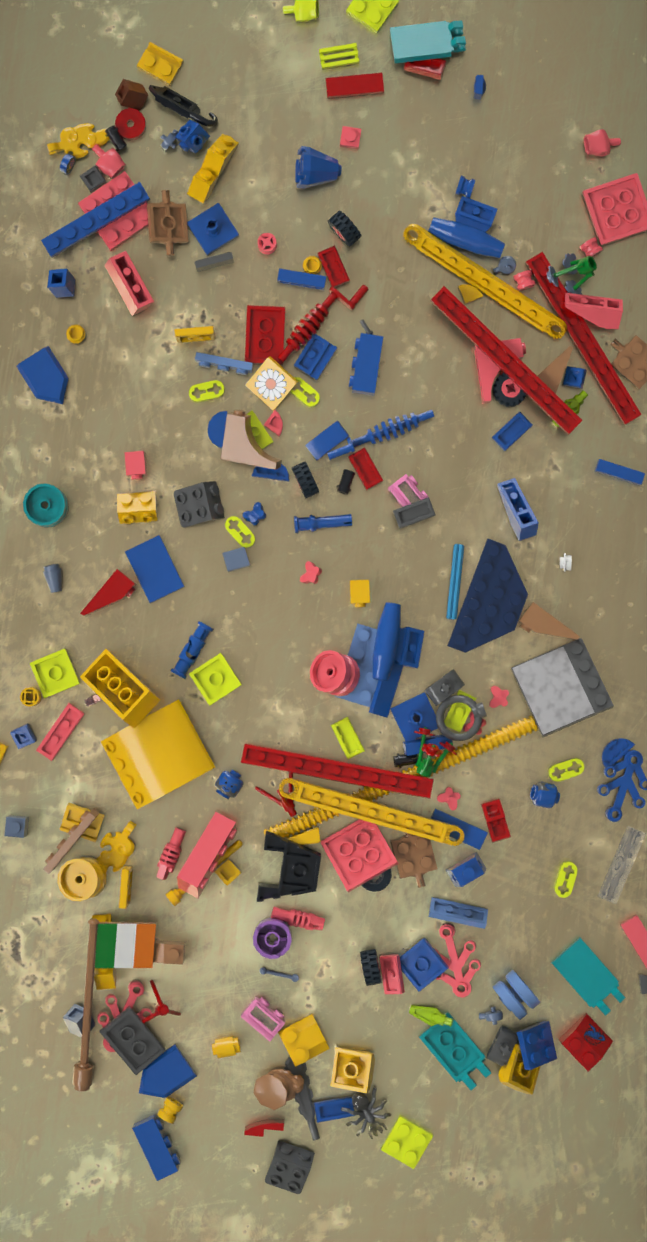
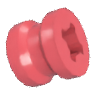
M263 233L259 236L258 248L261 253L270 255L276 250L277 242L273 234Z
M596 237L591 238L579 247L581 251L585 252V257H595L603 251V248L597 244Z
M526 270L513 276L514 280L517 281L518 291H523L536 285V282L532 280L531 270Z

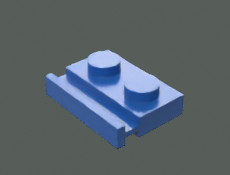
M315 334V336H311L312 338L298 357L294 367L318 380L336 352L337 347Z

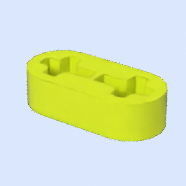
M294 377L301 383L300 387L303 389V392L298 389L295 391L292 389L290 393L307 407L317 406L320 400L319 393L300 377ZM304 394L316 395L314 397L316 401L308 403V398Z
M218 380L195 384L189 389V396L196 403L218 399L224 395L225 387ZM215 384L222 388L219 390V394H215L214 391L208 392V390L213 389ZM195 389L206 391V393L200 394V398L192 396V393H195Z
M236 516L229 517L225 522L227 531L242 547H252L255 543L254 534L241 519ZM231 520L233 522H239L237 524L238 528L240 529L239 532H237L234 528L229 529V527L231 526L229 522ZM242 532L246 536L251 535L250 544L242 543L243 538L240 535Z
M571 758L550 766L548 775L553 781H563L580 775L584 771V763L578 758ZM574 761L576 764H580L577 772L573 769L569 771L567 769L573 766L572 762ZM556 767L558 770L565 769V772L560 773L559 778L552 775Z
M565 861L559 867L554 891L561 898L568 897L573 890L577 876V866L574 863ZM571 865L573 873H569L568 877L565 878L566 872L563 869ZM565 880V887L568 888V891H564L563 894H561V891L558 889V887L562 886Z

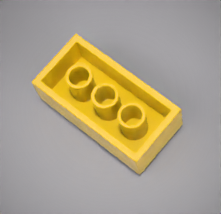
M107 649L80 676L132 728H135L160 701L143 682Z

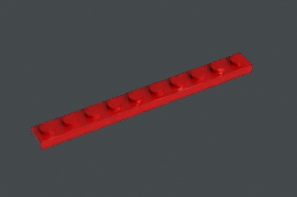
M543 251L527 260L526 265L532 271V275L557 316L566 323L568 334L622 423L626 425L641 416L642 414L583 317L565 307V293L567 291L560 279L558 278V287L547 279L548 266L551 265Z
M445 286L430 300L568 435L580 424L582 419Z
M249 744L244 745L241 759L242 764L427 799L431 798L434 779Z

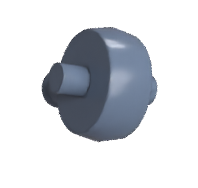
M174 129L167 137L163 134L160 138L164 141L160 146L164 150H167L169 146L174 149L176 144L173 142L179 132Z
M504 256L499 260L498 267L494 268L493 271L495 274L499 272L510 274L516 268V261L511 256Z
M490 1007L491 1011L479 1014L480 1020L492 1021L493 1025H497V1021L503 1019L502 1011L496 1010L495 1007Z

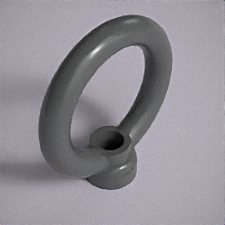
M454 695L445 699L438 707L436 723L438 729L446 738L453 741H465L472 738L479 731L482 718L487 717L482 702L476 703L467 696ZM464 703L472 709L474 723L467 732L454 733L445 726L444 713L450 705Z

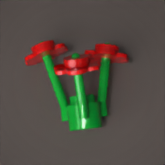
M424 727L419 728V731H414V733L422 734L416 772L430 777L432 772L436 773L438 766L449 751L455 755L457 753L454 751L456 748L453 746V743H448L447 741L445 744L439 743L446 748L444 752L435 744H425L426 735L435 736V734H431V730ZM423 752H426L427 758H423ZM433 756L439 757L435 764L431 760Z

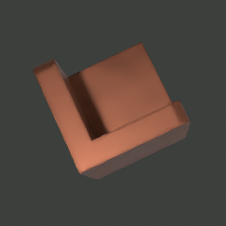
M123 79L115 96L121 106L141 110L148 97V93L142 84Z

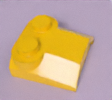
M312 1014L278 1031L295 1067L330 1049Z
M515 1044L507 1065H503L499 1070V1080L502 1084L516 1091L533 1095L540 1066L532 1070H525L520 1045Z
M335 1047V1059L330 1086L368 1093L373 1080L374 1054L369 1051Z

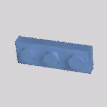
M196 352L195 361L201 367L210 368V365L217 366V369L221 371L236 370V373L241 375H247L253 371V363Z
M432 897L428 917L485 929L488 909Z

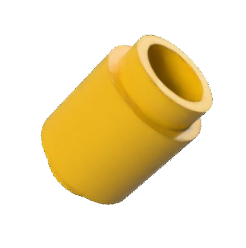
M230 1036L215 1039V1043L212 1044L213 1055H217L219 1059L241 1053L239 1038Z

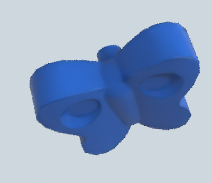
M256 502L252 511H245L243 513V518L246 521H251L253 525H257L259 520L266 518L262 504Z

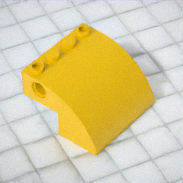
M179 699L146 716L135 728L129 725L101 741L136 809L153 802L215 768Z

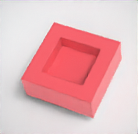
M343 126L340 147L359 149L361 129Z

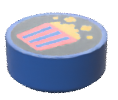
M66 154L61 161L60 171L69 174L75 165L76 158Z

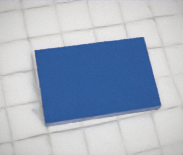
M160 535L125 551L149 603L185 587Z

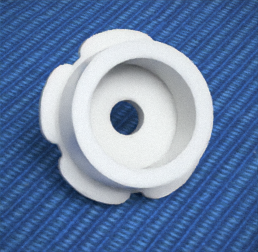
M564 553V557H560V569H564V572L566 570L571 571L572 555Z

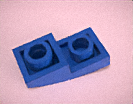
M336 421L305 446L314 458L319 460L344 441L349 434L340 422Z

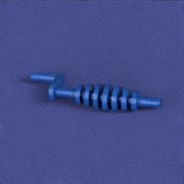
M432 410L419 415H415L413 412L410 413L411 418H407L405 414L402 415L403 421H400L399 416H396L397 423L395 424L389 418L387 420L390 426L386 427L383 421L381 422L382 429H379L378 425L374 426V432L368 429V433L353 440L348 437L349 445L328 452V457L331 460L349 452H355L354 447L367 442L376 444L375 439L377 438L379 442H384L382 436H386L387 441L391 440L390 433H393L396 439L398 438L396 431L400 430L401 435H404L403 428L407 427L408 432L412 431L411 425H414L416 429L419 427V422L435 417Z

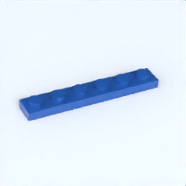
M138 182L41 241L51 258L148 202L150 198L142 184Z

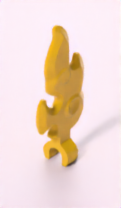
M84 123L74 128L68 127L63 129L60 134L61 142L47 144L50 155L64 150L66 154L70 151L73 152L72 156L78 159L88 154V150L80 148L81 144L88 148H93L96 144L101 147L110 139L105 136L106 129L92 132L95 126L90 123Z
M131 820L122 833L116 832V836L112 837L109 832L100 843L101 848H104L106 845L112 847L110 851H102L100 856L96 858L104 866L106 872L109 866H113V872L119 871L125 865L127 858L134 852L135 845L128 837L137 824Z

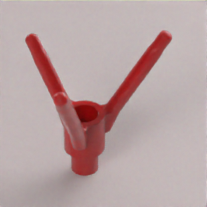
M289 773V778L293 779V773ZM289 783L288 793L293 792V785ZM255 787L256 791L283 807L290 817L297 814L294 808V800L283 797L279 789L277 793L281 800L263 789Z
M150 980L158 1004L155 1007V1012L143 1019L142 1022L146 1023L156 1016H165L167 1013L180 1016V1012L170 1010L166 1004H163L154 981Z

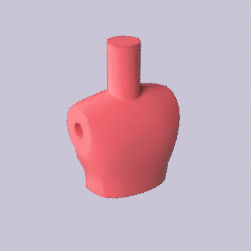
M604 129L584 136V148L588 155L607 156L610 154V146H620L621 144L620 138H609Z
M98 144L92 148L100 157L95 165L102 173L110 176L112 179L126 166L114 148L106 152Z

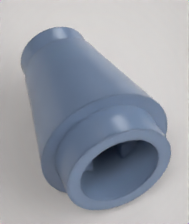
M59 564L44 566L43 574L50 592L62 591V573Z

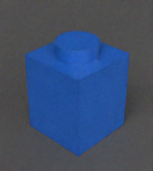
M68 269L49 270L47 288L56 298L73 297L76 279Z

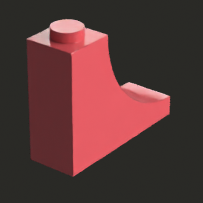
M521 338L502 341L520 360L523 359V354H526L525 343L521 342ZM475 345L474 353L482 404L491 402L492 384L501 369Z

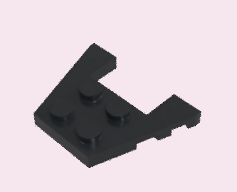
M266 831L264 850L283 852L279 884L258 883L256 901L262 902L264 899H278L284 895L292 894L294 896L315 892L321 853Z

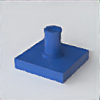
M219 203L187 222L188 227L207 256L239 237V233Z
M425 692L390 708L405 741L421 737L422 734L414 733V731H419V728L427 727L431 732L438 729L435 712Z

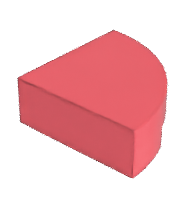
M274 410L264 426L279 437L282 433L283 422L280 414Z

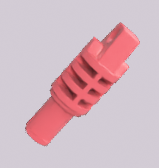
M175 827L170 842L165 844L157 864L159 867L157 878L166 880L169 872L173 873L182 851L180 846L186 833L185 830Z
M273 907L271 918L287 922L289 926L305 928L306 930L322 931L325 923L324 918L318 917L313 913L297 911L296 909L289 911Z

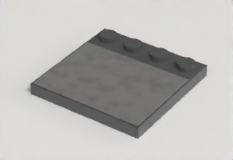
M582 638L511 667L542 738L614 707Z

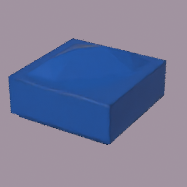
M477 75L474 82L473 98L481 100L486 91V82L484 75Z
M567 366L563 385L583 389L587 370Z
M28 723L10 732L18 749L30 745L37 740Z

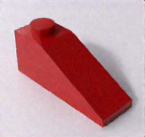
M116 569L80 614L87 616L126 597L130 598L136 591L134 587L137 584L120 570Z

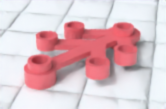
M445 923L441 926L439 933L446 941L450 960L441 955L437 949L435 951L449 966L448 969L454 972L455 978L443 972L436 980L441 979L451 985L456 996L461 998L467 997L472 990L470 981L475 972L481 968V962L478 959L471 960L469 970L464 978L461 969L470 954L475 951L476 943L473 940H468L458 959L453 940L456 929L453 924ZM444 929H448L450 935H445ZM471 943L474 948L472 950L468 949L467 944ZM473 962L478 963V966H479V967H478V968H473V967H472V963H473ZM463 985L465 991H460L458 986Z
M133 980L129 983L128 991L130 994L122 1012L129 1006L133 1008L137 997L143 994L144 986L140 981ZM135 987L140 988L139 992L137 993L133 992V989ZM109 994L105 997V1003L110 1007L113 1017L116 1018L120 1014L117 998L115 995ZM114 998L115 1000L113 1003H108V999ZM143 1008L140 1012L136 1014L139 1016L141 1020H143L146 1018L143 1016L144 1012L148 1011L150 1013L149 1015H151L152 1012L149 1008ZM100 1012L97 1016V1020L102 1027L109 1023V1016L106 1012ZM105 1015L107 1018L105 1021H101L100 1017ZM104 1038V1048L109 1052H116Z

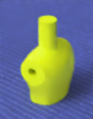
M295 0L293 6H283V13H295L297 22L319 18V1Z

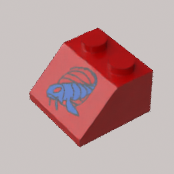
M587 1013L559 1038L561 1044L588 1072L603 1058L613 1042Z

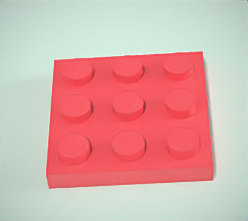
M124 171L81 200L78 205L86 214L132 187L134 183ZM147 202L97 231L110 251L148 226Z
M637 173L582 192L600 246L647 231V200Z
M359 819L320 842L348 892L399 864L377 824Z

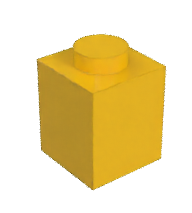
M350 580V604H354L355 607H366V603H370L369 580Z

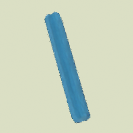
M455 544L453 548L446 616L447 619L452 620L457 619L464 555V545Z

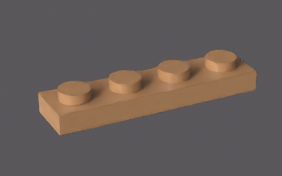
M93 808L90 812L87 810L80 817L82 822L79 826L74 825L68 832L70 837L67 840L63 839L56 847L58 849L55 855L51 853L45 860L47 865L44 867V871L50 874L99 815L100 812Z

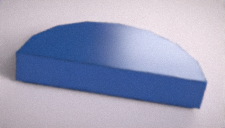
M227 411L214 415L208 424V436L218 448L223 446Z
M282 463L281 468L276 470L256 466L252 473V477L289 482V473Z
M623 738L613 739L607 743L601 756L604 767L613 766L635 744Z

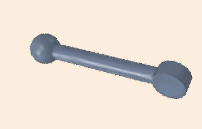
M262 967L259 970V972L262 975L271 974L275 976L292 979L293 982H297L299 980V976L297 974L289 975L267 970L265 967Z

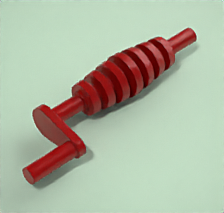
M362 285L350 301L337 289L331 287L328 290L330 295L322 304L317 303L314 306L315 309L309 311L310 315L306 314L303 316L305 320L300 319L299 325H296L294 328L296 332L292 331L290 334L292 339H287V347L278 356V359L284 362L293 351L301 349L299 345L304 346L306 344L305 340L309 341L312 338L311 335L315 336L317 333L316 329L319 330L321 327L320 323L325 321L323 316H328V308L336 299L350 310H353L355 305L369 290L368 287Z

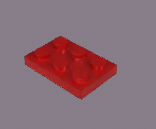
M247 305L245 362L263 364L271 356L278 364L283 365L278 356L284 350L285 307Z

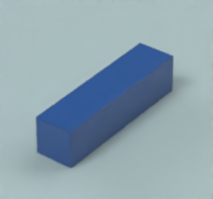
M279 268L277 282L324 290L326 276Z
M602 459L597 461L595 472L639 486L642 485L645 476L643 472Z
M442 734L426 737L425 744H435L441 750L446 748L439 744L440 742L445 744L446 741L448 743H453V741ZM421 739L403 742L404 754L406 756L419 754Z

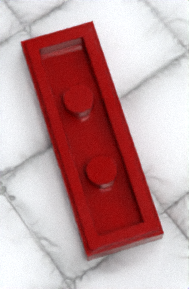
M383 73L326 78L327 99L384 93Z

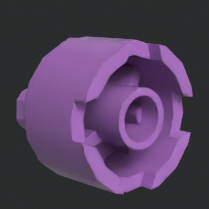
M276 918L262 920L256 926L253 935L254 947L261 956L268 959H276L284 955L289 950L292 942V934L288 924ZM275 934V937H278V939H275L274 942H270V939L267 938V936Z

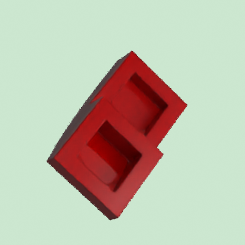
M500 799L481 804L492 843L511 838Z
M266 1119L254 1122L245 1127L244 1135L263 1137L264 1129L284 1131L285 1119Z

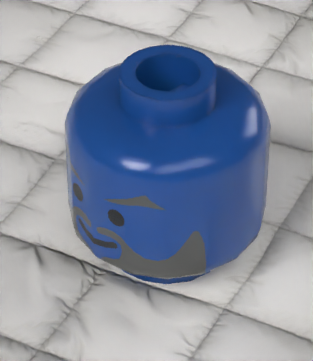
M231 770V772L223 771L215 783L216 792L227 799L230 797L235 798L244 785L240 779L242 775L234 770Z
M538 782L531 788L530 799L535 806L549 809L559 802L560 793L554 784Z

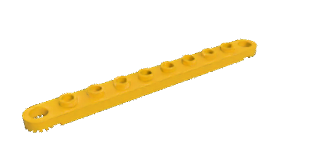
M410 224L404 230L403 236L407 242L542 332H546L554 339L562 338L566 333L567 325L562 319L421 226ZM415 230L418 233V237L413 238L409 231ZM559 325L561 332L554 331L552 326Z
M285 778L279 784L280 794L297 802L451 846H457L464 841L463 830L452 824L292 778ZM287 783L294 785L293 792H284V785ZM453 831L460 833V837L455 841L449 838L450 833Z

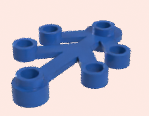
M636 750L628 751L624 755L623 761L613 766H606L603 770L606 777L613 778L616 772L626 768L623 776L607 784H600L597 787L598 794L602 796H607L611 790L619 787L613 806L608 807L605 812L606 818L612 822H617L622 818L621 806L627 789L633 799L634 807L643 808L645 806V800L640 797L632 780L633 772H635L639 779V787L647 790V787L644 788L642 786V783L647 781L641 768L643 757ZM635 756L637 760L635 763H632L631 758ZM611 768L613 773L608 775L607 770ZM602 787H606L605 793H601ZM641 799V805L637 806L636 801ZM617 811V817L613 818L612 813Z

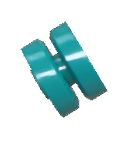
M46 483L37 484L30 488L25 494L23 509L27 518L34 524L45 528L55 527L62 523L69 510L65 494L57 487ZM44 503H48V507L46 509L45 507H43Z

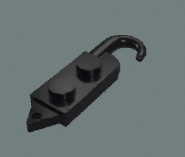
M149 86V90L155 96L157 102L177 112L180 116L187 119L191 118L207 127L217 124L218 119L215 114L209 113L213 120L204 118L200 115L198 104L166 86Z

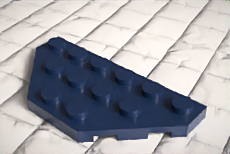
M491 539L486 540L449 639L448 647L466 653L515 630L528 593L506 545Z

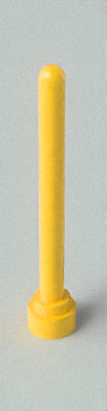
M237 840L227 848L224 856L220 857L218 866L242 847L243 843L241 840ZM175 888L165 895L176 906L181 902L180 899L183 898L182 895L186 892Z

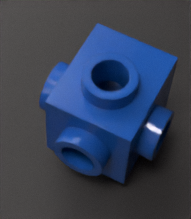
M189 119L180 128L179 133L175 137L179 140V146L184 151H191L196 154L203 148L210 135L200 124Z

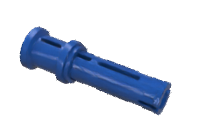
M351 514L325 517L310 515L309 517L301 518L294 516L295 533L306 530L314 532L320 528L352 526Z

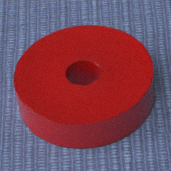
M127 108L117 115L115 127L119 128L118 132L122 138L136 140L144 134L146 121L139 110ZM129 122H134L132 127L127 126Z

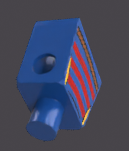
M477 852L446 869L455 887H463L485 874L486 867Z

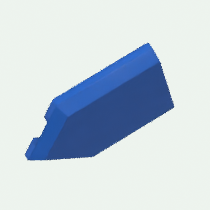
M47 346L20 362L16 367L36 399L63 405L69 378L50 347Z
M176 1044L143 1069L139 1094L166 1098L197 1077Z

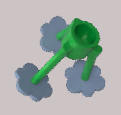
M573 253L565 254V259H563L564 270L555 272L553 266H548L547 279L556 287L559 286L558 276L566 273L574 275L577 271L581 275L584 274L585 276L578 283L574 280H567L565 282V288L568 293L581 295L582 289L580 286L590 277L594 276L593 271L597 269V264L593 257L587 256L576 260V256Z

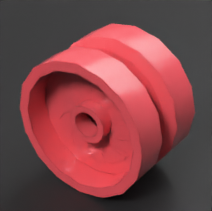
M332 650L323 651L317 655L310 668V679L313 686L319 691L339 697L351 693L357 686L360 678L357 662L350 656Z

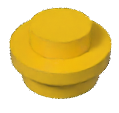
M309 256L303 262L305 273L317 275L322 269V263L318 257Z
M75 324L67 329L66 336L71 343L79 344L85 339L86 333L82 326Z

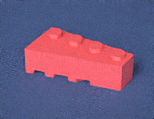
M215 812L177 876L179 889L199 899L210 876L216 870L220 857H223L226 853L229 841L233 840L236 836V822Z

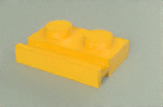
M149 42L147 49H145L137 64V68L171 86L184 61Z
M68 803L59 830L68 833L74 825L79 826L82 822L80 817L86 810L90 812L91 810ZM99 813L81 835V838L96 842L105 815Z

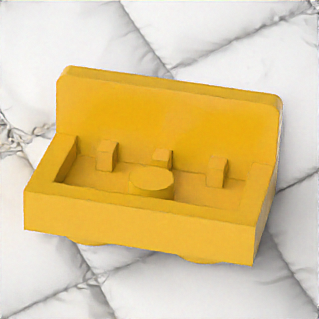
M155 491L117 494L119 523L131 524L157 521Z

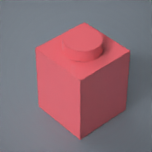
M124 452L126 475L131 477V480L143 479V476H147L145 452Z

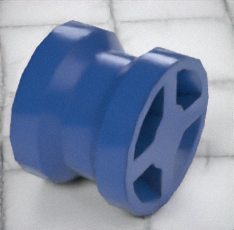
M461 175L455 194H464L467 198H470L475 179L468 180L465 176Z

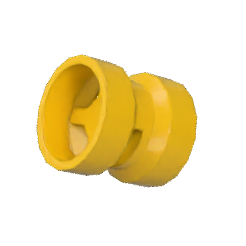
M34 687L25 688L20 694L22 704L28 707L38 705L42 699L40 690Z
M168 1096L164 1101V1108H160L157 1115L164 1121L174 1124L177 1118L176 1114L182 1110L183 1105L176 1099Z

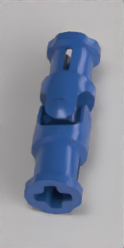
M198 621L197 629L193 635H190L188 643L178 656L180 659L176 666L171 669V672L186 679V673L190 666L194 665L200 654V649L205 646V640L209 633L214 630L213 628ZM186 652L190 653L193 657H187Z

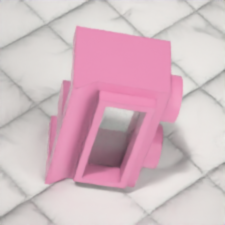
M405 474L387 489L394 495L401 507L428 498L424 491L420 492L416 487L418 483L412 475L408 477Z
M256 996L241 1013V1018L268 1041H271L284 1026L285 1016L277 1009L275 1011L269 1007L270 1003L263 997L259 999Z

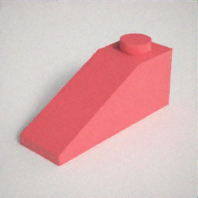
M565 293L566 308L598 327L619 329L623 313L622 299Z

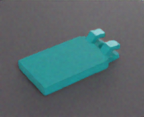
M462 20L452 21L451 23L439 21L390 27L394 63L451 57V52L466 51L465 36H461L463 35Z
M580 937L551 962L590 1007L594 1008L597 1006L605 1016L611 1010L602 1000L610 993L619 1003L625 999L624 995L617 989L619 981Z
M449 1012L445 1014L448 1018L454 1019ZM455 1019L452 1026H442L439 1024L430 1026L419 1036L456 1082L463 1081L470 1090L477 1086L475 1081L469 1076L476 1068L485 1078L491 1074L490 1069L484 1063L486 1056Z

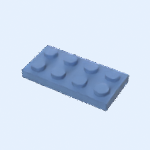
M357 623L348 656L357 662L360 678L357 686L351 693L346 696L335 697L367 707L371 706L378 680L372 678L373 650L377 629Z

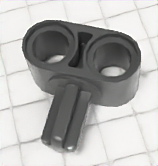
M453 669L424 691L435 706H437L465 684Z
M502 1025L493 1040L486 1058L501 1066L506 1065L515 1044L518 1042L517 1032Z

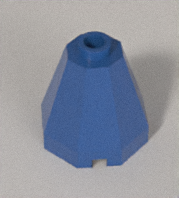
M301 146L297 155H301V158L296 159L295 164L297 188L305 189L336 181L337 177L341 176L342 167L337 159L311 147Z

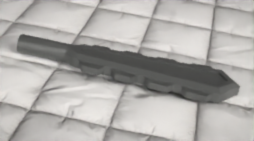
M289 1056L285 1062L284 1070H289L293 1075H300L304 1079L303 1090L300 1093H296L295 1102L299 1103V1113L307 1120L312 1140H318L320 1137L314 1119L313 1092L309 1089L310 1079L305 1073L307 1070L306 1063L295 1067Z

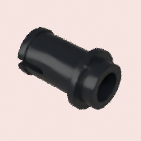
M112 125L105 130V136L109 137L116 151H119L127 144L118 132L119 128Z
M347 469L343 470L340 483L336 486L338 488L337 492L345 495L351 492L350 487L355 472Z
M397 753V756H393L395 767L400 769L402 766L416 764L418 760L416 758L417 754L406 756L405 754L399 755Z

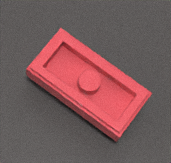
M381 955L379 960L384 993L403 994L405 990L399 955Z

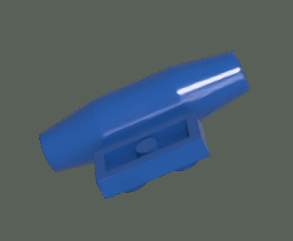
M464 196L461 197L455 213L456 221L433 217L428 231L451 245L490 257L500 258L505 243L486 233L491 229L498 209Z
M386 602L378 623L373 650L372 678L375 680L388 681L394 662L410 668H418L424 631L411 627L401 628V605Z

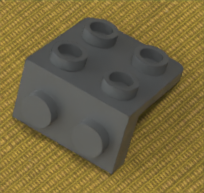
M216 481L201 482L174 491V499L181 527L185 528L206 521L225 518Z
M278 1140L272 1162L265 1177V1183L300 1194L311 1170L315 1153Z

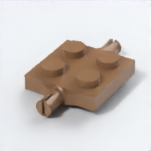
M162 190V202L147 204L150 243L166 245V256H174V244L189 242L186 204L171 202L170 190Z
M637 335L626 345H622L615 338L610 345L619 352L611 365L634 386L640 389L647 382V344Z
M404 832L405 835L401 838L390 841L393 854L399 863L396 865L399 878L415 877L418 888L421 885L424 887L426 885L423 875L437 869L430 839Z

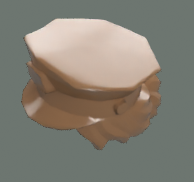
M273 1069L268 1074L256 1079L254 1095L261 1105L276 1110L285 1106L286 1101L295 1098L296 1093H300L303 1090L304 1079L300 1075H293L289 1070Z

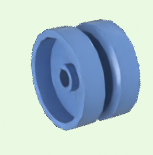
M511 970L506 975V980L511 987L509 988L503 981H498L493 986V989L499 995V999L506 1008L521 1020L527 1015V1010L522 1004L523 1001L532 1009L541 1002L514 970Z

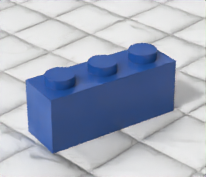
M361 333L360 338H356L355 349L358 350L357 357H353L352 368H355L354 376L350 375L349 381L352 393L375 395L383 336Z
M154 1114L135 1123L132 1129L156 1180L159 1181L178 1172L181 1162L177 1153L173 1154L171 1149L172 1142L169 1136H165L162 1130L164 1125L161 1119H157Z

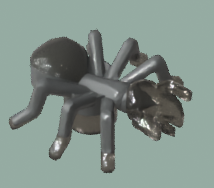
M373 1087L370 1103L368 1097L362 1092H357L352 1096V1104L357 1111L341 1107V1111L360 1116L356 1121L346 1123V1126L358 1125L365 1119L362 1128L358 1130L356 1136L364 1133L367 1122L370 1123L368 1134L371 1139H373L371 1132L375 1136H378L377 1130L381 1134L383 1133L381 1126L385 1130L388 1129L384 1123L375 1121V1118L386 1119L391 1116V1113H385L384 1115L373 1114L383 1109L384 1104L387 1103V1099H384L380 1106L373 1108L376 1101V1087Z

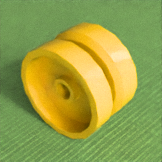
M80 857L67 861L61 867L57 883L60 891L66 898L72 901H83L98 896L103 891L106 885L107 874L104 866L93 857Z

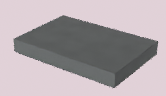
M130 1006L100 1030L101 1035L135 1075L166 1051Z

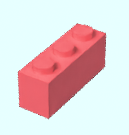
M127 251L109 258L104 266L131 315L133 316L148 309L154 301Z

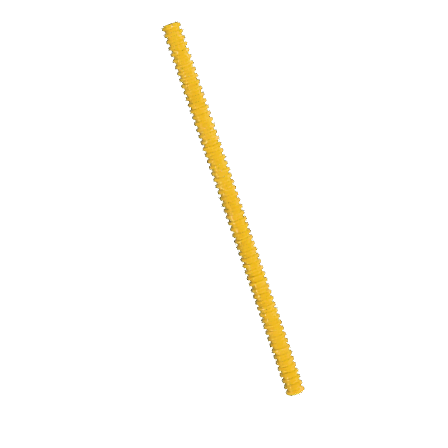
M530 715L528 719L523 718V721L518 720V723L515 724L514 722L512 726L507 725V728L502 727L500 731L497 729L495 733L490 732V735L486 734L484 738L479 737V740L474 739L472 743L469 741L467 745L463 744V747L458 746L454 750L457 755L448 752L438 766L436 774H438V771L443 772L445 768L447 770L450 769V766L455 767V764L459 765L462 761L466 762V759L471 760L473 756L476 758L478 754L483 755V752L492 751L494 747L499 748V745L504 746L506 742L515 741L517 737L520 739L522 735L527 736V733L532 734V731H538L533 716ZM436 756L435 759L431 758V760L434 761V764L439 759V757ZM416 765L413 768H407V771L402 770L404 774L427 778L416 772L418 768ZM363 787L364 789H358V792L353 791L351 796L372 801L373 799L378 800V797L383 798L385 794L386 796L389 795L390 791ZM314 808V811L309 810L307 814L304 812L302 816L297 815V818L292 817V820H286V823L281 822L279 826L276 824L274 828L271 826L269 830L265 829L264 835L266 831H269L281 837L289 838V835L294 836L296 832L299 834L301 830L306 831V828L310 829L313 825L317 826V823L322 824L324 820L327 822L329 818L334 819V816L338 817L339 813L322 808Z

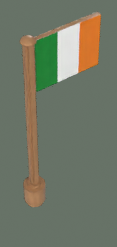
M90 919L88 921L89 936L80 1061L74 1065L73 1085L77 1091H88L92 1085L93 1065L88 1062L94 969L153 968L155 922H99L97 919Z

